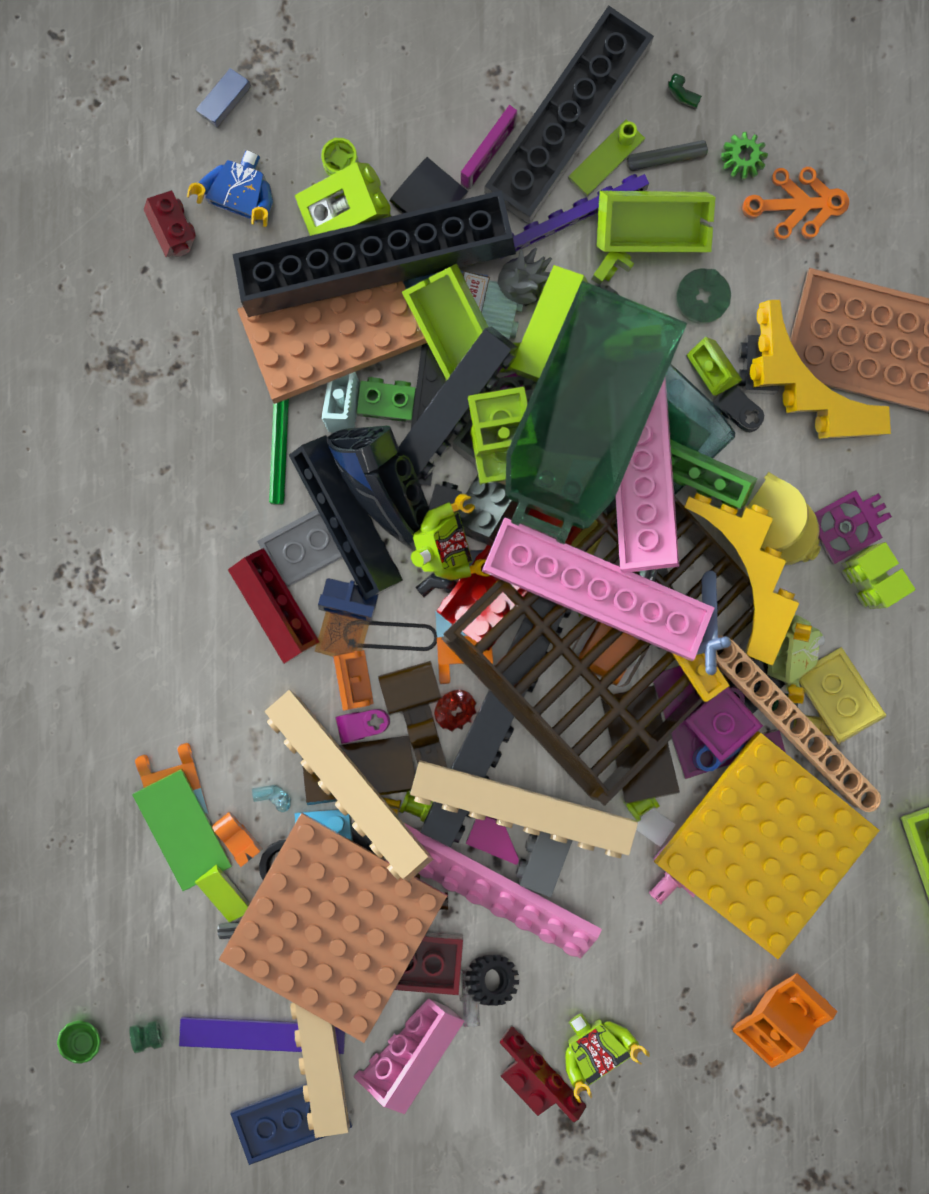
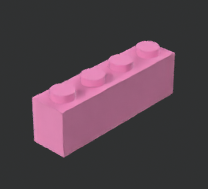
M428 998L405 1022V1028L398 1035L394 1034L388 1040L389 1045L380 1054L376 1053L369 1060L370 1065L364 1071L359 1070L353 1077L384 1107L405 1114L463 1025L464 1020L448 1006Z

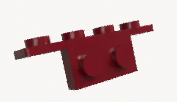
M513 1026L510 1027L500 1040V1044L516 1061L506 1068L500 1076L537 1116L556 1103L574 1123L578 1121L586 1109V1104L582 1101L581 1097L579 1096L582 1103H579L574 1096V1091L564 1082L563 1078L550 1067L543 1056L536 1052L521 1033Z

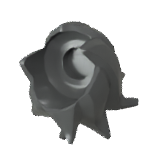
M520 248L518 258L511 259L504 264L498 275L497 284L502 293L511 301L524 304L525 306L537 302V298L542 294L543 286L550 275V272H545L552 258L549 257L545 260L543 256L534 262L537 248L532 249L525 257L523 250Z

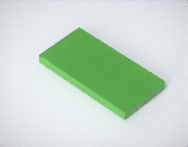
M183 769L132 794L182 891L197 885L195 881L216 864L222 871L232 867V863Z

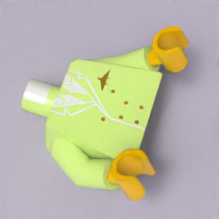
M794 615L773 666L768 664L767 675L784 681L786 690L789 692L788 698L793 703L803 704L804 687H800L799 680L806 672L816 666L819 647L824 645L825 638L819 629L812 627L808 620L799 615Z

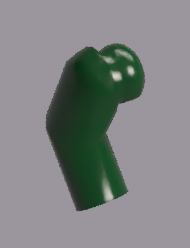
M674 73L671 76V81H668V89L677 101L697 109L702 96L683 87L685 77Z

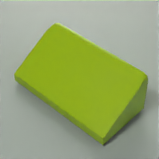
M705 337L687 354V357L714 396L742 380L719 344L711 338Z
M217 864L195 881L229 923L242 917L250 905L248 900Z

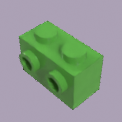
M368 377L367 381H361L357 415L360 417L412 423L416 388L411 387V383L406 381H395L393 385L385 384L384 379Z

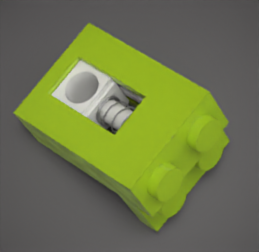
M356 162L294 195L310 236L391 217L390 204L380 189V179L369 163ZM326 207H327V209H328V216H327V218H325V215H324V211H325Z

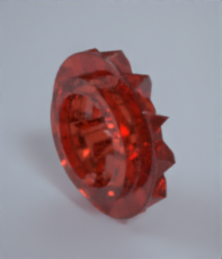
M450 691L441 697L435 707L434 715L436 722L442 729H448L451 732L457 728L463 730V725L467 722L472 723L471 717L477 714L475 710L477 703L467 691ZM459 707L462 711L456 713V716L454 717V715L451 712L456 711Z

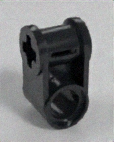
M735 385L721 392L711 403L717 412L729 419L744 432H755L764 421L765 415L763 410ZM753 413L756 416L755 422L752 421L748 424L745 421L747 419L746 415L749 416Z

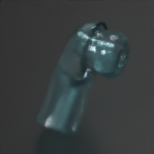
M270 785L252 789L254 802L269 800L276 806L279 812H286L290 809V796L279 786Z

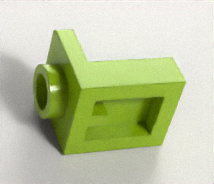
M609 252L591 280L600 285L604 279L609 282L618 269L614 264L629 272L634 265L630 261L632 257L626 252Z

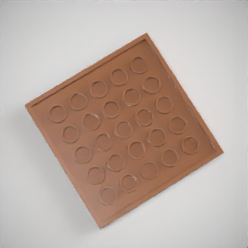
M301 813L219 960L365 1043L447 895L415 876L410 881L403 880L402 878L397 880L387 867L390 863L387 860L379 858L373 852L308 815Z

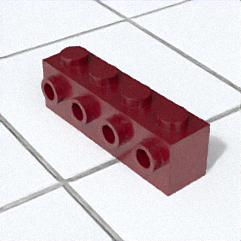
M264 548L244 557L228 569L283 664L303 654L320 642Z

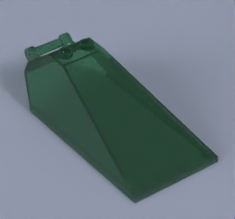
M581 281L507 451L505 494L510 500L519 503L513 515L512 524L517 526L522 524L556 538V542L564 545L572 525L580 529L589 528L615 499L687 326V322ZM526 508H532L563 521L562 528L526 514Z

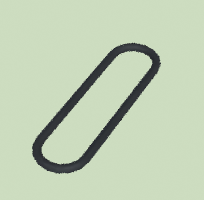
M356 620L351 621L355 623H348L345 628L349 629L350 626L359 623L360 625L427 628L434 634L433 643L428 647L356 643L354 645L357 648L429 651L437 644V632L435 628L427 624L372 621L371 623ZM346 629L343 631V637L346 643L349 644V639L346 635L348 630Z

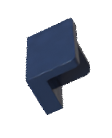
M327 578L323 593L320 594L318 609L372 623L379 594L365 600L359 587L355 585V581L351 580L350 583Z

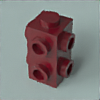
M172 190L147 198L144 212L165 257L173 255L180 257L187 254L193 245L196 234L193 225L186 221L181 200L179 198L176 199Z

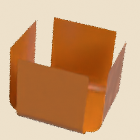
M598 621L578 657L582 659L613 627ZM624 632L589 669L595 675L602 678L639 640ZM582 635L577 639L576 643L574 644V646H573V648H572L573 651H574L576 645L578 644L580 638L582 637ZM650 647L641 654L626 682L618 687H624L630 683ZM625 671L612 683V685H618Z

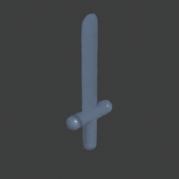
M707 571L702 577V602L714 607V611L703 636V642H701L696 655L705 653V671L708 675H714L717 672L716 650L730 647L731 639L729 637L718 638L717 579L714 571Z

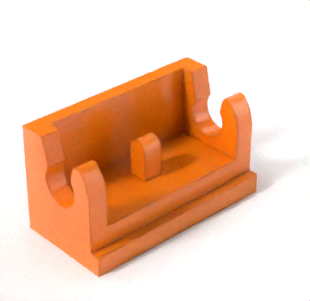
M365 650L334 655L343 711L374 704Z

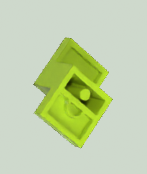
M518 387L468 396L473 424L470 434L480 485L534 476L536 474L535 467L528 466L525 462L527 457L525 450L527 446L534 443L525 388Z

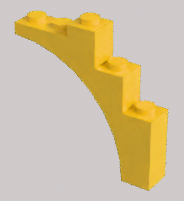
M768 300L759 304L757 321L760 324L761 336L759 337L758 345L759 350L762 352V357L752 359L750 366V377L754 382V387L785 386L782 399L784 406H786V413L817 412L815 429L818 432V439L891 434L889 406L867 405L850 400L829 389L804 365L790 342L783 321L780 300Z
M696 493L695 497L688 496L684 507L704 517L718 528L740 555L751 582L754 603L752 631L745 652L748 656L773 666L799 605L798 600L794 599V593L783 588H779L778 592L774 591L786 563L785 558L781 557L782 552L766 546L765 550L760 549L773 518L767 515L768 509L753 504L752 508L745 506L742 515L739 516L736 515L738 509L726 504H722L721 508L710 504L711 498Z

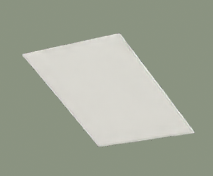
M651 809L641 817L636 830L661 847L676 824L656 810Z

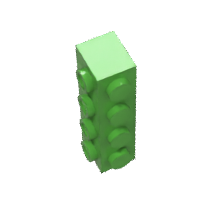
M670 440L673 482L683 486L689 485L695 488L699 494L706 497L713 496L722 500V504L736 509H741L747 504L758 478Z

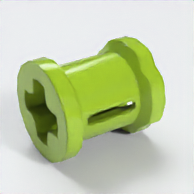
M411 791L407 792L399 812L402 814L404 812L419 817L420 821L425 822L431 805L414 801L415 796L410 795Z
M655 798L625 805L637 822L641 820V816L651 809L660 807Z

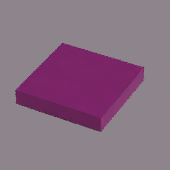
M729 687L708 702H704L684 720L721 763L763 727L761 722Z

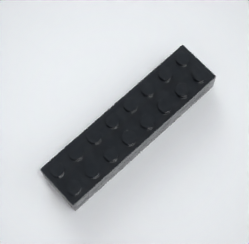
M608 5L486 183L484 194L502 190L506 209L529 224L651 47L654 36Z

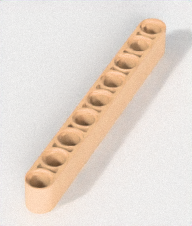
M731 640L730 647L724 648L723 652L717 655V667L850 804L865 812L875 811L881 803V795L878 790L751 658ZM742 662V670L736 674L735 668L738 663ZM760 681V689L754 693V685ZM778 700L777 709L772 711V704ZM796 718V725L790 730V723ZM814 737L813 745L808 748L809 740ZM832 756L830 764L826 766L827 758ZM849 774V779H848V781L844 784V783H843L844 778H845L846 775ZM866 792V798L861 802V797Z

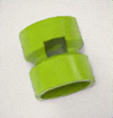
M333 138L323 146L321 159L328 176L358 162L357 151L354 145L345 138Z

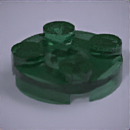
M700 268L693 270L685 275L678 285L676 293L677 307L685 318L699 324L715 322L722 317L730 306V286L724 276L716 269ZM700 289L710 293L711 296L708 297V303H704L703 300H697L696 296L700 294Z

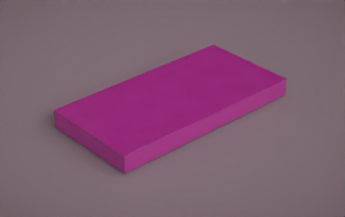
M680 665L664 670L653 681L658 700L685 673ZM692 683L662 711L665 720L695 690ZM683 721L671 735L684 779H688L707 771L699 770L693 764V753L703 744V741ZM705 751L701 754L700 762L705 767L709 766L713 761V756L709 751ZM733 755L718 768L730 765L736 756Z

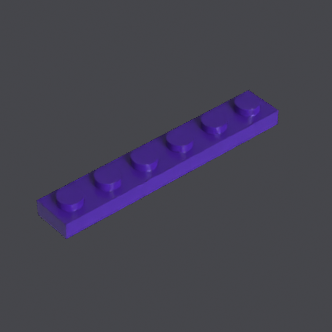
M633 174L621 181L622 185L614 189L612 186H608L600 191H646L649 182L645 174L639 177ZM600 191L597 192V197L589 201L587 197L582 198L573 204L574 208L565 212L563 209L557 210L548 216L549 220L540 224L538 221H534L523 228V232L517 235L512 233L516 252L520 248L524 249L597 214L599 211Z

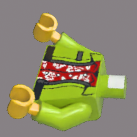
M459 494L455 499V503L450 504L448 502L427 512L421 528L413 536L416 550L412 552L411 560L415 566L422 567V570L425 572L433 571L435 576L447 580L471 577L473 573L480 576H489V574L481 571L482 564L486 562L485 559H479L474 565L469 566V563L472 562V557L459 512H455L461 510L465 513H470L474 510L475 506L473 504L463 507V502L470 499V496Z
M582 1013L576 1015L568 1022L576 1035L568 1040L569 1047L565 1051L566 1072L572 1086L575 1088L574 1096L579 1103H582L579 1098L580 1092L587 1091L591 1099L592 1092L588 1086L630 1057L641 1065L642 1063L637 1059L638 1053L643 1051L646 1056H650L649 1051L639 1046V1042L627 1028L611 1021L604 1023L601 1019H598L589 1024Z

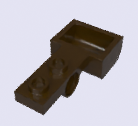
M431 661L379 675L378 679L388 714L391 716L403 712L417 764L421 760L448 768L429 705L442 701Z

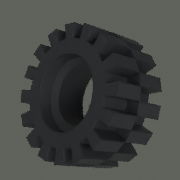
M485 955L476 958V963L469 965L472 971L466 972V976L470 977V981H465V985L471 986V989L467 990L469 995H475L472 998L475 1002H480L479 1004L498 1006L506 1004L505 1001L513 999L511 994H516L518 989L513 987L514 985H519V980H514V976L519 974L518 970H512L515 965L513 962H508L509 959L507 957ZM491 969L495 970L499 975V986L495 991L488 990L485 984L486 973Z

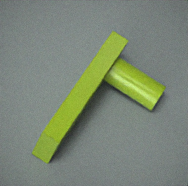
M626 119L568 176V179L588 197L644 142L645 137L637 130L633 122H629Z

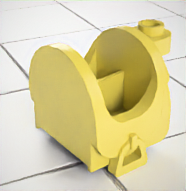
M768 472L764 477L765 482L747 506L752 508L753 504L764 507L769 510L767 515L773 518L760 549L765 550L766 546L781 551V557L786 560L785 565H792L799 561L807 562L809 559L814 560L821 549L818 539L819 523L814 511L806 503L798 489Z

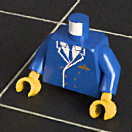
M245 151L240 164L227 160L224 165L217 166L198 183H192L187 193L188 198L193 194L198 195L196 202L198 204L203 202L204 195H206L205 198L209 204L250 219L252 225L258 219L263 220V227L268 225V215L273 205L270 184L266 181L264 174L256 170L260 156L250 151Z

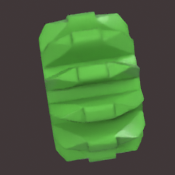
M743 132L741 140L734 134L731 137V143L725 142L723 148L727 152L721 154V159L727 161L723 166L724 170L733 168L731 177H735L740 172L741 179L746 180L748 173L754 178L758 174L757 169H764L765 163L762 160L767 159L768 153L761 151L765 147V142L755 143L758 138L757 135L754 134L750 140L748 139L747 132ZM741 151H743V155L745 152L749 154L747 161H745V157L743 160L739 157Z

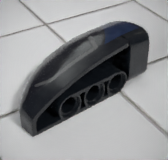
M385 425L342 429L329 435L327 443L342 478L356 500L385 531L412 551H415L414 533L421 528V524L430 508L410 459L407 456H398L397 454L399 447L391 427Z

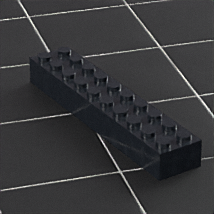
M500 190L233 254L240 300L247 316L252 317L439 273L455 264L460 268L515 255L516 250L503 193Z
M540 597L532 607L543 618L557 603ZM568 609L550 626L559 636L563 628L559 627L563 617L569 618L572 612L571 609ZM526 616L508 652L533 628V624ZM542 634L502 674L513 687L548 653L547 649L550 642ZM538 679L522 694L523 697L527 691L533 692ZM490 690L450 768L489 780L490 776L486 774L490 766L495 768L500 760L502 753L498 749L502 741L508 743L514 731V727L510 726L514 716ZM434 802L420 833L451 847L453 842L459 843L466 829L462 823L465 817L471 818L469 816L470 811L459 809L458 813L442 809V803Z

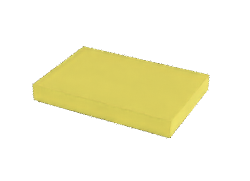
M842 647L818 660L816 666L806 672L799 680L800 686L804 687L805 694L838 745L886 718V713Z

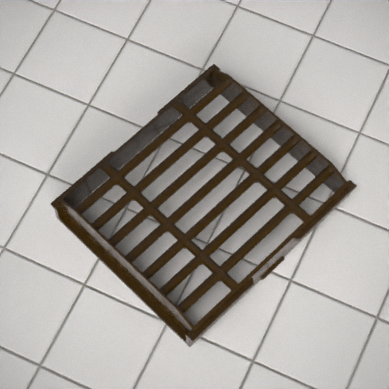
M614 468L566 514V517L551 532H547L545 535L557 540L587 510L598 523L575 548L587 552L607 532L616 542V547L603 560L614 564L620 558L618 528L615 525L617 522V509L615 507L606 516L595 504L615 483ZM674 495L677 540L685 533L695 546L679 561V567H673L664 577L657 571L655 582L674 590L671 585L704 554L714 565L709 571L716 573V579L722 574L732 585L717 601V617L739 595L751 606L722 635L734 640L753 621L754 603L750 579ZM702 578L685 594L686 596L697 599L702 594ZM499 579L443 633L444 636L441 639L592 800L599 801L603 806H606L672 739L671 733L703 700L695 689L650 734L646 728L691 683L687 675L684 673L639 720L626 708L676 659L674 655L667 651L618 700L608 687L651 644L640 639L599 679L589 667L624 632L612 628L580 659L570 646L596 620L584 616L561 638L550 626L569 608L557 604L542 618L532 607L541 596L529 592L523 598L510 583ZM503 592L514 603V607L474 646L461 632ZM524 614L533 624V628L494 666L483 653ZM543 634L553 645V648L513 687L502 674ZM750 635L739 645L744 652L746 651ZM724 649L717 650V655H720ZM562 655L572 666V669L532 707L522 694ZM742 662L737 664L735 668L736 673L743 666ZM720 670V672L728 682L730 679ZM582 676L591 686V689L551 727L541 717V714ZM600 696L609 705L610 710L570 748L560 735ZM619 716L629 727V730L589 768L579 756ZM638 737L643 743L602 783L598 776Z

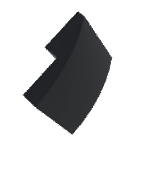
M426 157L402 183L389 201L403 213H408L462 200L469 191L431 159Z

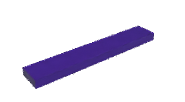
M181 1017L180 1047L302 1052L301 1047H297L295 1042V1030H299L297 1022ZM335 1027L339 1054H344L345 1032Z

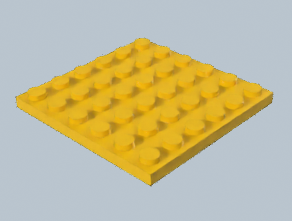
M757 731L654 862L771 955L779 959L880 830L772 741Z

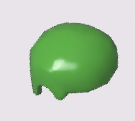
M75 1021L67 1024L59 1032L57 1045L63 1058L76 1064H82L91 1061L99 1052L101 1038L98 1030L92 1024L85 1021Z

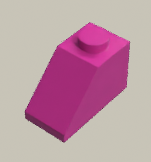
M486 816L485 820L475 818L466 844L517 865L519 858L506 827L496 824L497 819Z

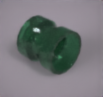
M158 1020L151 1021L146 1026L138 1024L129 1028L131 1046L135 1054L144 1052L146 1048L158 1049L163 1047V1034Z

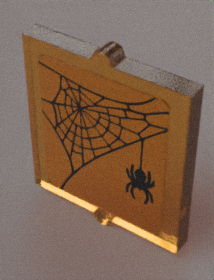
M326 612L318 637L320 642L316 644L315 652L333 657L338 654L361 651L370 622Z

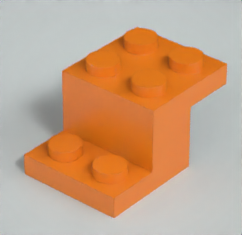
M796 973L768 990L753 1013L737 1022L732 1031L773 1068L803 1052L816 1029L833 1020L838 1011L814 990L805 979Z

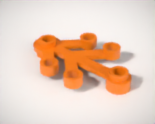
M805 167L799 173V181L804 185H809L820 196L811 198L789 178V173L786 169L778 168L772 174V182L776 186H781L793 198L763 200L758 195H750L743 202L742 211L746 217L755 219L763 211L795 210L785 222L779 223L774 229V235L777 239L786 240L791 235L792 229L810 209H822L813 221L806 222L801 229L804 238L812 239L818 234L819 228L830 216H840L846 212L849 207V197L841 189H829L816 177L815 169ZM782 173L785 176V180L778 181L776 174ZM803 173H811L812 179H804ZM832 198H838L841 202L840 205L834 206L831 201ZM756 201L759 204V209H752L750 202ZM806 226H812L815 229L814 234H808ZM785 227L788 231L787 235H780L778 229Z

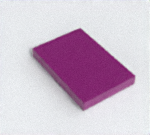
M511 105L506 108L462 169L461 185L466 189L472 188L516 127L517 110Z

